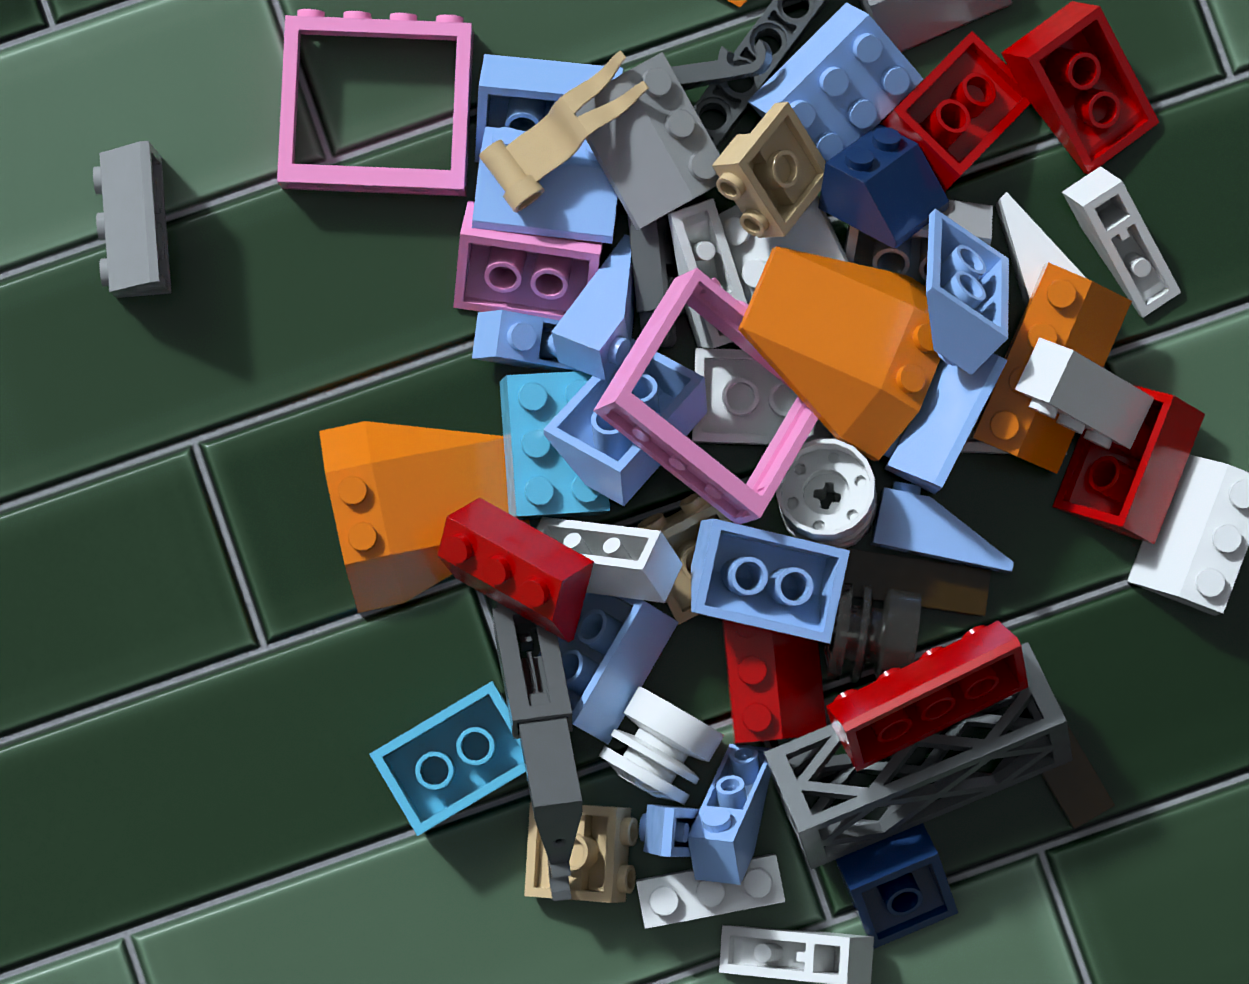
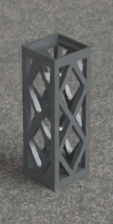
M1028 642L1022 644L1028 688L896 752L889 762L878 761L857 772L847 754L834 755L842 744L831 724L764 752L776 790L811 870L1073 761L1067 720ZM1010 705L1003 716L989 714ZM1027 708L1031 718L1019 716ZM968 726L992 728L985 739L960 737ZM917 747L934 748L921 766L905 764ZM949 750L965 751L942 761ZM1003 758L992 773L975 772L990 760ZM855 773L878 775L869 788L847 785ZM894 777H899V778H900V779H898V780H895V781L891 782ZM834 778V780L831 783H824ZM804 795L819 796L820 798L809 809ZM836 798L848 800L829 808ZM889 806L878 821L862 819L877 807Z

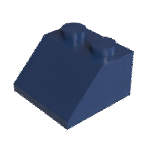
M882 124L874 127L825 163L818 208L893 249H896L929 224V214L934 209L943 213L949 207V199L919 144L901 135L895 129L888 128Z
M923 823L835 860L866 936L874 937L873 949L958 914L939 854Z

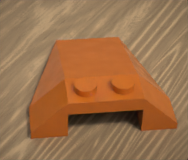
M779 246L772 248L738 328L741 334L837 440L854 446L861 454L873 461L880 460L919 413L941 359L933 349L926 286L908 275Z
M368 421L319 431L325 475L341 551L358 613L404 604L453 575L438 557L446 517L479 497L509 513L503 436ZM528 519V520H521V521L525 522L526 524L530 525L529 519Z

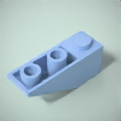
M506 310L478 312L472 359L558 372L580 371L558 362L551 332L560 320Z
M729 744L687 836L695 880L741 885L755 851L771 775L764 752L773 748Z

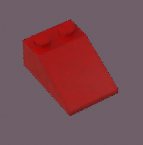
M1071 1L1001 52L1022 93L1085 174H1090L1159 123L1100 6Z
M971 31L881 124L895 129L901 135L919 144L945 192L1028 107L1030 102L1020 90L1008 65Z

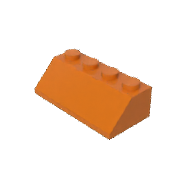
M1049 262L1044 264L1004 357L1008 361L986 401L970 437L1057 474L1075 432L1056 423L1059 414L1053 419L1029 408L1028 406L1032 399L1016 391L1015 388L1039 337L1072 349L1099 366L1104 367L1132 301L1094 281Z

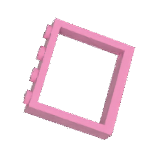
M300 9L297 11V16L285 15L277 182L281 189L466 196L474 37L472 23H464V18L457 15L436 16V21H417L418 16L410 13L390 14V20L371 19V13L363 11H346L343 13V18L325 17L324 11L316 9ZM301 34L457 41L451 170L294 164Z
M695 268L673 280L593 411L733 523L741 525L761 518L818 418L797 397L745 484L631 393L685 304L690 306L787 385L738 330L748 304L736 300L721 288L720 282L715 277L710 279L701 270Z

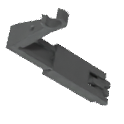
M759 39L754 46L757 50V58L751 64L735 66L733 62L735 54L722 46L719 51L718 60L673 66L671 68L682 88L686 91L726 81L762 75L771 65L772 51L766 42ZM668 213L639 230H636L628 216L637 313L640 315L641 332L673 280L678 277ZM683 307L680 314H687L685 307ZM675 322L660 347L671 348L675 345L677 340Z
M496 602L497 608L493 609V629L513 739H520L534 819L548 857V876L552 900L572 899L568 876H571L569 860L583 807L569 732L573 731L572 709L558 637ZM537 631L541 656L532 657L531 652H526L527 658L521 659L516 634L519 636L521 651L533 650V640L530 632Z

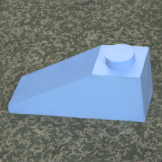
M625 234L551 332L559 363L605 381L617 365H622L631 348L636 297L629 235Z
M894 482L892 489L884 487L881 490L870 543L871 546L1006 574L1012 572L1014 563L1012 560L933 498L920 495L921 487L903 482Z
M647 804V813L642 814L639 823V838L641 841H644L643 852L664 857H691L687 836L700 808Z

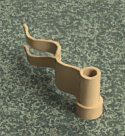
M621 50L598 73L561 96L540 122L518 136L509 145L506 146L502 140H498L480 153V159L505 191L503 198L514 212L523 210L537 200L545 191L539 183L543 177L570 159L592 133L626 112L649 89L647 84L642 81L617 99L577 117L576 113L580 108L609 84L621 64L625 61L626 56Z

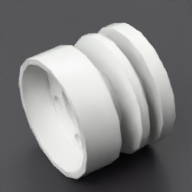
M815 439L803 444L776 490L780 513L787 531L793 537L842 549L855 545L869 532L877 515L875 477L868 460L854 446L837 439ZM827 493H834L836 502H831L829 509L821 508L820 500L825 499Z
M638 686L623 713L639 729L635 736L614 729L611 736L628 745L627 750L622 756L604 745L599 756L608 762L617 772L618 776L654 797L676 801L685 805L690 795L672 785L674 779L678 774L696 785L699 777L684 765L685 760L688 756H691L701 761L709 762L724 735L657 695Z

